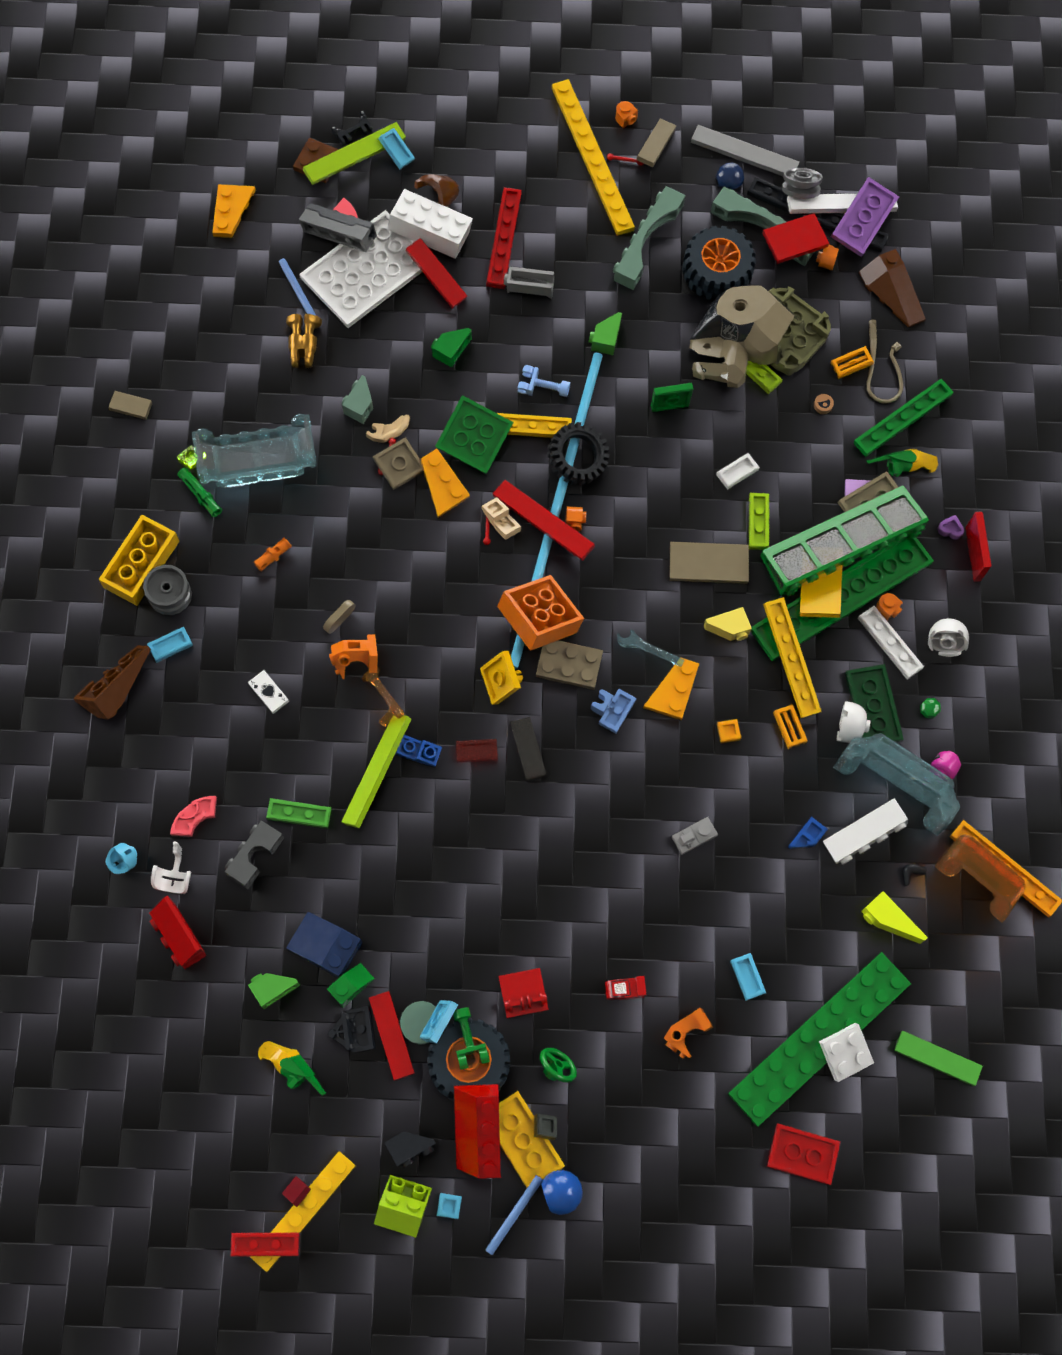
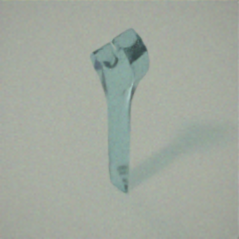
M630 630L628 638H622L619 633L617 634V641L622 647L645 650L682 667L685 661L643 641L633 630Z

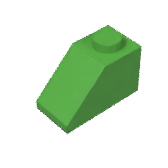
M618 312L596 325L595 332L591 331L589 343H592L591 351L610 355L614 354L622 313Z
M268 973L256 975L251 979L252 983L248 985L263 1009L300 986L294 978Z

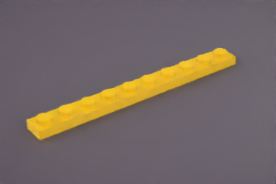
M569 79L552 84L553 93L616 235L619 236L634 231L635 226Z

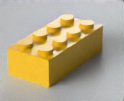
M141 515L100 576L99 581L103 588L138 606L145 595L143 585L147 574L155 567L164 565L180 542L176 532Z

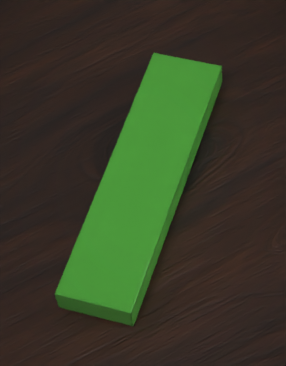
M901 1031L894 1049L895 1052L971 1086H976L983 1067L905 1031Z

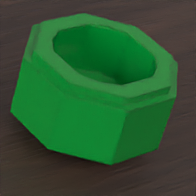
M927 698L920 705V713L925 718H935L941 711V705L935 698Z

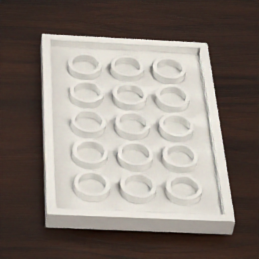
M386 210L370 221L374 225L377 236L367 252L339 244L299 274L300 279L347 328L351 327L422 273L405 251L415 241L387 229L390 214Z

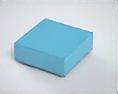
M440 1193L437 1216L459 1219L462 1196Z

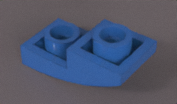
M404 735L395 755L435 767L442 747L425 740L419 741Z

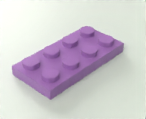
M868 177L830 237L862 257L899 196Z

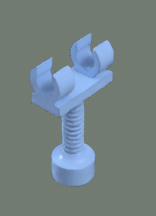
M524 365L522 375L532 379L530 384L519 382L517 387L519 393L532 396L534 387L541 386L558 391L560 396H568L570 382L562 381V383L556 384L538 379V367L534 368L530 365Z

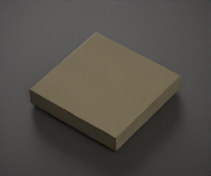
M406 437L373 456V460L393 490L424 472L420 458Z

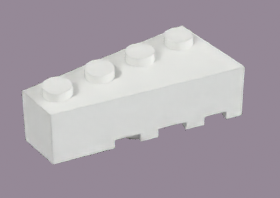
M894 798L825 839L823 843L835 863L841 862L843 865L852 860V855L859 852L862 854L871 848L869 845L876 841L880 843L887 839L890 833L894 831L897 833L904 829L908 823V818Z

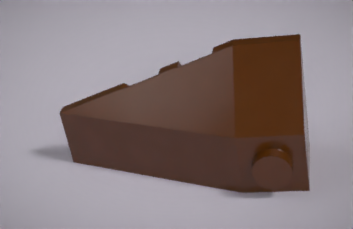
M896 249L879 255L858 272L866 288L870 292L873 291L883 304L886 303L893 310V314L907 327L926 320L905 264Z
M136 646L118 661L119 665L117 667L105 670L103 678L96 683L91 681L73 698L75 702L97 718L110 719L117 714V710L122 706L151 650L150 647Z

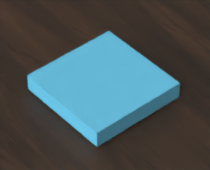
M439 1001L422 1031L420 1039L437 1044L458 1004L453 1001Z

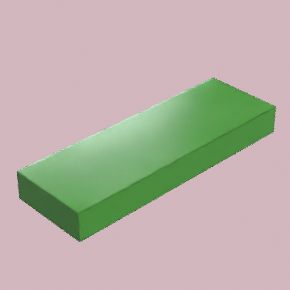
M270 798L266 819L328 829L332 808Z

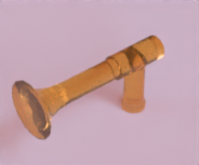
M377 667V673H369L367 671L363 675L362 681L372 683L390 708L379 720L382 726H387L394 715L399 719L404 715V712L381 683L378 676L380 669Z

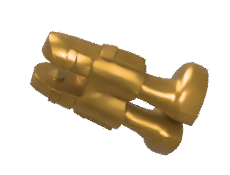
M300 314L289 315L286 324L292 328L293 332L289 336L291 365L293 368H299V358H305V368H311L317 348V337L313 335V331L321 326L322 319L316 315L305 314V334L301 336L303 317Z

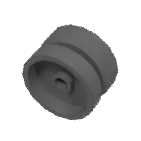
M161 565L152 569L144 579L143 589L145 596L156 612L162 615H175L182 612L189 605L192 591L186 575L181 569L173 565Z

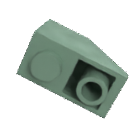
M362 375L359 380L353 383L350 394L343 398L342 407L345 415L364 424L373 410V404L366 377Z

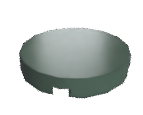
M425 1001L414 1002L407 1006L400 1020L401 1031L405 1038L418 1045L430 1043L420 1039V1035L436 1006Z

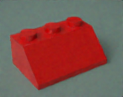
M168 895L164 897L149 913L152 917L150 923L155 931L160 930L163 935L160 940L165 948H171L174 953L171 958L176 966L181 965L184 969H187L207 955L176 904Z

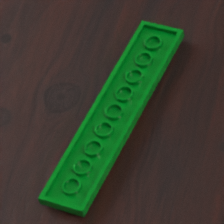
M908 537L900 542L894 540L890 542V546L877 550L842 572L840 618L800 617L801 597L786 605L799 645L930 566L934 560L917 537L914 539ZM765 618L751 627V633L773 662L780 657L768 618Z
M881 952L734 1087L728 1095L758 1127L827 1063L819 1041L854 1023L859 1024L862 1030L911 983Z

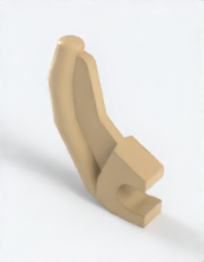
M402 415L392 424L387 425L373 423L372 429L376 430V433L367 431L366 437L380 443L396 438L408 428L410 416Z

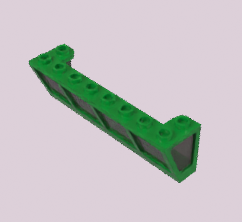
M902 485L764 549L760 556L781 597L786 594L789 597L798 592L802 583L806 581L812 583L819 579L818 576L821 574L829 575L837 570L836 567L841 565L846 567L854 563V559L860 556L862 559L872 554L873 550L877 548L883 550L890 546V542L894 540L900 542L908 537L914 539L920 536L929 519Z

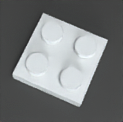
M854 1023L819 1041L832 1076L837 1082L874 1064L859 1024Z

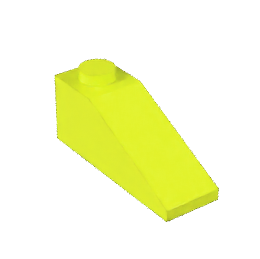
M884 891L861 911L864 914V919L869 924H874L880 929L919 944L928 938Z

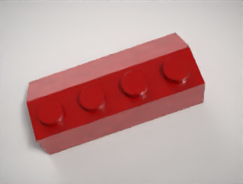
M498 1084L454 1086L456 1168L478 1179L501 1178Z

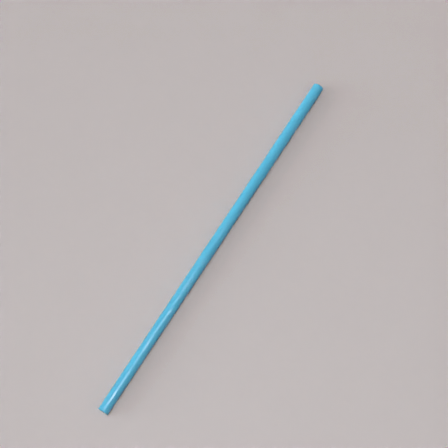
M600 353L593 354L575 424L581 422V426L584 425L602 361L603 355ZM570 438L565 460L572 467L580 438ZM564 476L559 478L550 511L558 518L568 486V482L564 481ZM546 534L543 537L532 581L543 578L553 541ZM518 634L511 654L515 669H518L525 644Z

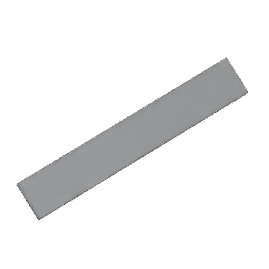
M700 125L697 126L691 139L693 144L784 176L786 170L798 168L799 161Z

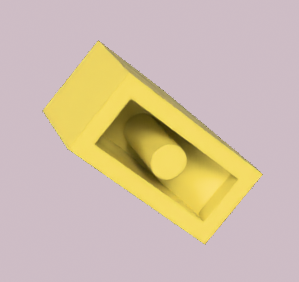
M743 607L708 618L704 623L705 630L729 641L746 639L752 629Z

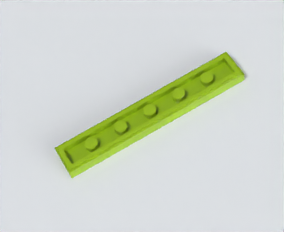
M395 122L304 166L303 171L311 184L314 185L384 151L385 148L379 141V137L389 130L395 128L403 141L406 139V136L398 123Z
M393 713L341 821L345 825L360 828L411 722V718L408 716Z

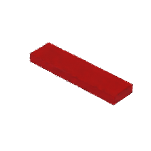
M421 238L406 248L405 251L452 309L467 298L466 293Z
M389 991L369 997L394 1081L415 1074Z

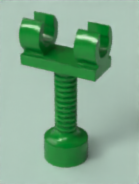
M469 1008L455 1010L453 1013L454 1021L460 1023L466 1049L456 1051L460 1069L469 1068L466 1055L479 1052L482 1064L490 1062L486 1044L475 1046L472 1041L471 1030L467 1022L471 1017Z

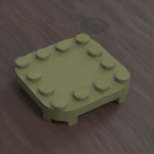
M789 286L788 288L777 289L773 287L769 290L798 318V320L793 318L778 344L777 362L769 364L786 375H792L794 372L802 369L826 342L831 331L828 314L825 311L821 314L795 295V289Z

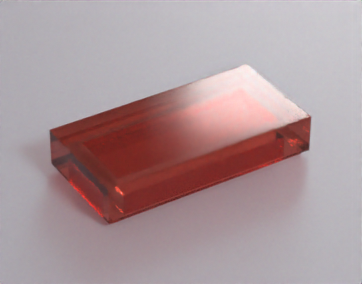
M497 739L456 741L457 763L498 760Z

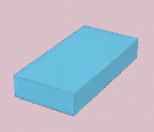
M395 128L379 137V141L399 170L415 160V157Z
M184 627L147 643L156 663L193 646Z
M751 953L730 961L746 1001L766 994Z

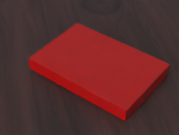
M815 213L764 229L762 233L777 264L829 246L828 239Z
M975 512L965 527L974 582L981 581L992 566L984 516L982 512Z
M777 1123L766 1167L831 1185L840 1141Z

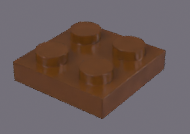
M309 138L295 161L293 169L306 175L303 171L304 166L339 149ZM330 177L322 180L321 182L327 184Z

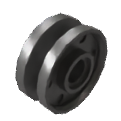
M791 168L784 172L783 178L785 182L782 184V191L786 195L803 199L819 196L821 191L819 185L823 178L822 174L807 168Z

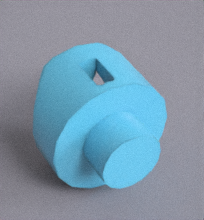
M120 843L110 849L105 863L112 873H125L137 864V851L132 846Z

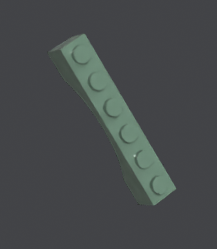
M665 186L662 192L659 191L655 199V205H651L647 212L646 220L643 219L641 221L638 233L633 234L630 240V247L624 249L621 262H617L613 268L615 282L634 290L642 277L643 262L641 251L645 241L658 227L676 219L684 206V194Z
M726 187L722 188L713 201L710 212L724 221H744L765 229L786 222L780 216L768 212L766 208L754 204L750 199L744 198L734 190ZM814 252L794 258L793 260L805 266Z

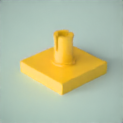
M509 651L500 652L480 668L492 705L501 703L521 688L520 683L523 680V675H520L522 673L520 670L515 671Z

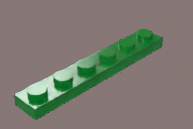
M942 379L938 380L856 438L853 442L854 445L865 457L951 397L954 392Z

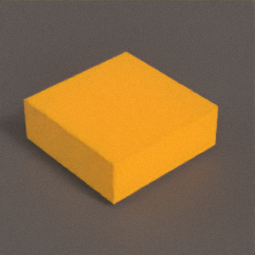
M737 719L717 722L720 743L741 740Z

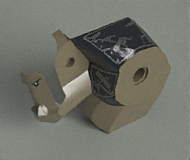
M740 286L726 290L711 303L691 336L689 346L698 354L718 358L724 357L725 362L723 364L694 362L692 368L693 376L701 380L710 379L725 382L727 387L739 388L746 381L748 361L760 365H769L777 362L778 344L793 318L797 320L798 318L778 298L762 286Z

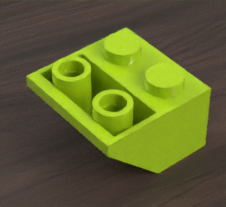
M390 1175L378 1206L374 1224L417 1237L432 1188Z

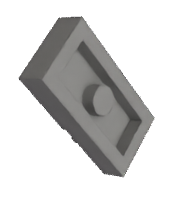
M706 817L672 835V839L681 855L717 837L718 833L710 819Z

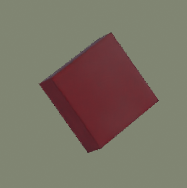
M295 1176L282 1194L293 1205L298 1207L311 1188Z

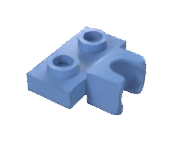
M601 689L599 691V698L604 703L593 702L591 710L602 716L599 725L617 734L636 698L621 689H618L614 697L612 694Z

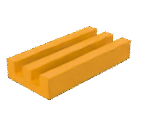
M866 346L831 360V365L834 367L838 379L871 366L874 363ZM865 353L864 356H861V357H859V358L850 360L849 362H847V363H845V364H842V365H840V366L837 365V364H839V363H842V362H844V361H847V360H849V359H851V358H854V357H856V356H858V355H861V354Z
M793 704L774 710L773 714L787 748L790 749L793 746L796 747L802 743H807L808 740ZM786 711H789L801 738L799 740ZM780 713H782V715H783V718H784V720H785V722H786V725H787V727H788V730H789V732H790V735H791V737H792L793 742H791V740H790V737H789V735H788V732H787V730H786V727H785V725H784V722H783V720H782V718H781Z

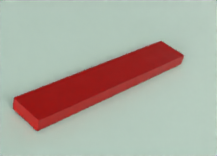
M503 188L486 287L505 289L504 276L508 273L522 190Z
M504 480L494 491L493 496L495 498L497 497L507 507L583 561L595 547L593 542L508 481Z

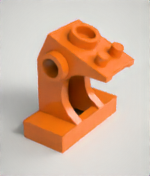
M367 635V640H342L331 645L332 654H329L330 661L333 666L335 665L336 674H340L342 679H345L346 666L353 661H361L366 664L369 673H377L378 654L375 635Z
M698 1008L687 1017L672 1025L664 1037L668 1041L665 1045L675 1053L677 1050L681 1051L679 1056L683 1059L685 1056L688 1058L692 1057L685 1045L687 1033L693 1029L707 1032L713 1028L703 1009ZM679 1031L681 1037L676 1040L674 1034Z

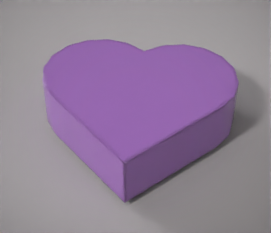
M954 515L939 524L938 533L957 540L962 537L964 528L957 516Z

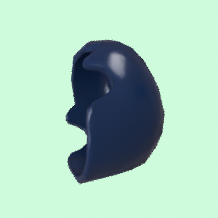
M733 162L725 163L719 168L715 178L718 181L719 187L736 190L743 184L744 173L738 164Z

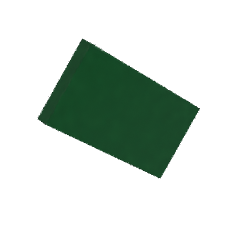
M885 664L846 670L845 675L851 700L853 703L864 708L867 713V720H870L869 731L864 732L861 738L863 748L903 742L904 738Z

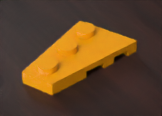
M218 184L213 237H233L241 221V216L244 210L247 209L251 196L256 191L255 186Z
M437 448L421 458V464L429 485L437 517L442 516L470 497L468 491Z
M680 657L643 708L682 720L700 663Z

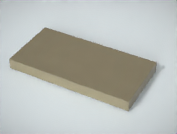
M670 542L669 581L748 584L749 545Z

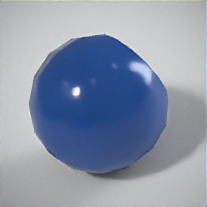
M565 1170L552 1171L541 1182L551 1213L558 1215L569 1214L576 1210L581 1203L583 1196L582 1185L578 1177L573 1173Z

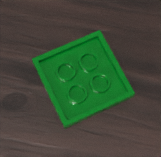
M462 395L435 448L487 475L514 422Z

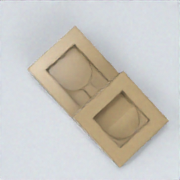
M497 497L482 505L484 514L505 540L521 531V526L509 515V508Z

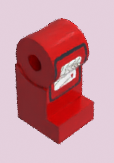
M638 976L635 978L606 981V999L626 1000L645 998V977Z

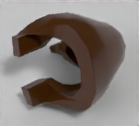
M429 174L415 180L414 188L416 189L427 185L432 186L434 191L438 193V202L436 203L445 207H449L459 195L457 182L448 176Z

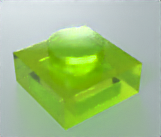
M192 445L177 456L178 461L190 470L206 459L204 453Z

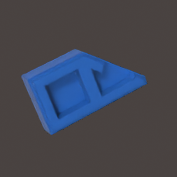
M811 817L788 847L790 849L814 847L828 829Z

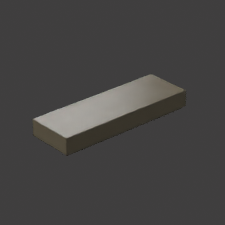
M660 118L639 152L637 160L654 167L675 132L676 125Z

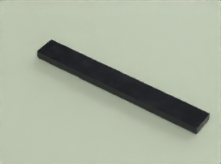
M755 177L747 195L789 212L788 195L782 191V188ZM802 213L793 215L803 217L812 213ZM815 213L821 227L834 232L844 216L840 213ZM878 230L868 247L882 252L889 234Z

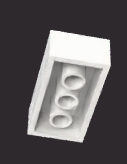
M404 189L390 213L387 229L413 241L421 238L428 247L456 259L469 235L473 218Z

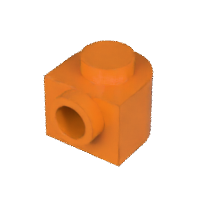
M623 101L617 105L615 119L622 128L632 125L637 120L638 110L632 103Z
M829 245L823 249V252L819 251L816 262L819 263L818 267L833 270L839 249Z
M567 506L565 523L577 532L581 531L582 523H586V512L583 511V507Z
M886 593L881 596L876 604V608L888 620L891 616L895 618L902 611L900 607L903 602L894 594Z

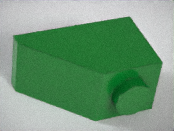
M465 328L442 333L431 345L432 356L444 364L453 367L471 341L472 330Z
M360 963L339 977L327 990L344 1008L375 978Z

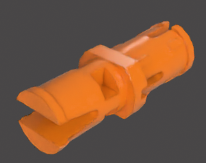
M283 537L274 547L267 548V551L253 563L262 572L269 564L278 561V557L291 548L292 545Z

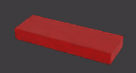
M231 1233V1256H299L300 1233Z

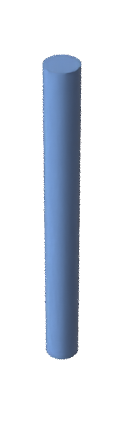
M284 258L279 260L282 270L306 313L316 315L287 261Z
M538 1175L534 1177L485 1249L489 1254L493 1255L540 1186L543 1179Z

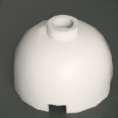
M949 618L941 619L930 629L928 646L932 651L933 649L940 651L938 655L953 657L961 655L963 650L966 651L968 649L969 633L962 622Z
M844 702L837 741L846 743L856 742L862 738L864 732L869 731L870 720H867V713L863 707L853 702Z

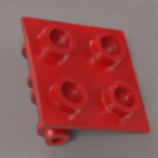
M540 968L499 976L507 1018L549 1010Z

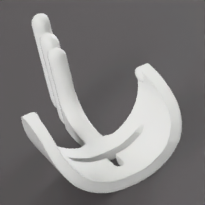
M173 842V853L175 855L173 870H165L154 865L151 885L157 890L185 894L188 890L191 871H187V873L179 872L182 848L178 842ZM165 876L169 878L183 879L184 881H174V885L171 886L172 880L164 879L162 877Z

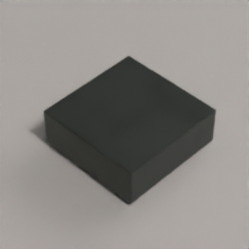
M539 1113L534 1115V1137L555 1140L557 1138V1117Z

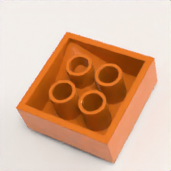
M551 575L504 591L497 606L530 651L576 634L584 620V617Z

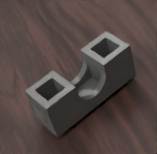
M262 820L259 824H255L249 833L251 836L247 841H243L240 844L236 857L234 859L231 858L225 866L226 875L246 889H249L260 873L258 868L251 864L252 855L259 850L273 855L284 839L282 833Z

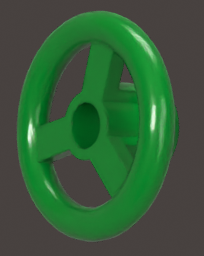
M545 1048L541 1051L540 1062L547 1078L552 1081L559 1080L561 1082H572L577 1076L576 1067L565 1053L555 1048ZM551 1054H553V1055L559 1057V1058L562 1059L563 1061H560L559 1059H556V1058H555L554 1056H552ZM564 1069H570L569 1076L563 1075Z

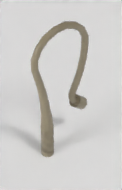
M870 320V355L874 363L869 367L866 383L867 392L873 400L889 404L896 401L903 392L902 374L893 355L901 348V345L896 342L891 346L890 358L898 375L899 391L894 398L889 400L877 398L870 389L877 349L876 320Z

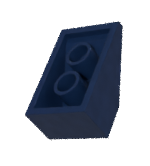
M307 912L286 949L339 978L346 972L362 945V941L343 928Z

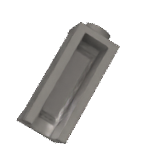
M509 267L508 274L504 276V285H507V293L518 292L544 295L552 299L554 272Z

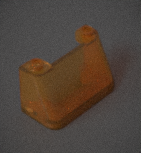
M969 834L958 836L937 860L935 865L946 876H955L963 868L989 889L995 897L990 904V911L1002 923L1010 915L1025 891L1026 884L1024 879Z

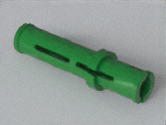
M182 468L177 474L178 477L197 497L198 503L204 506L212 517H217L222 512V508L214 501L213 495L203 488L188 468Z

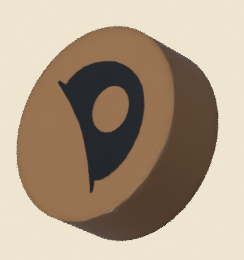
M827 394L818 395L814 401V409L820 414L829 413L834 405L833 399Z

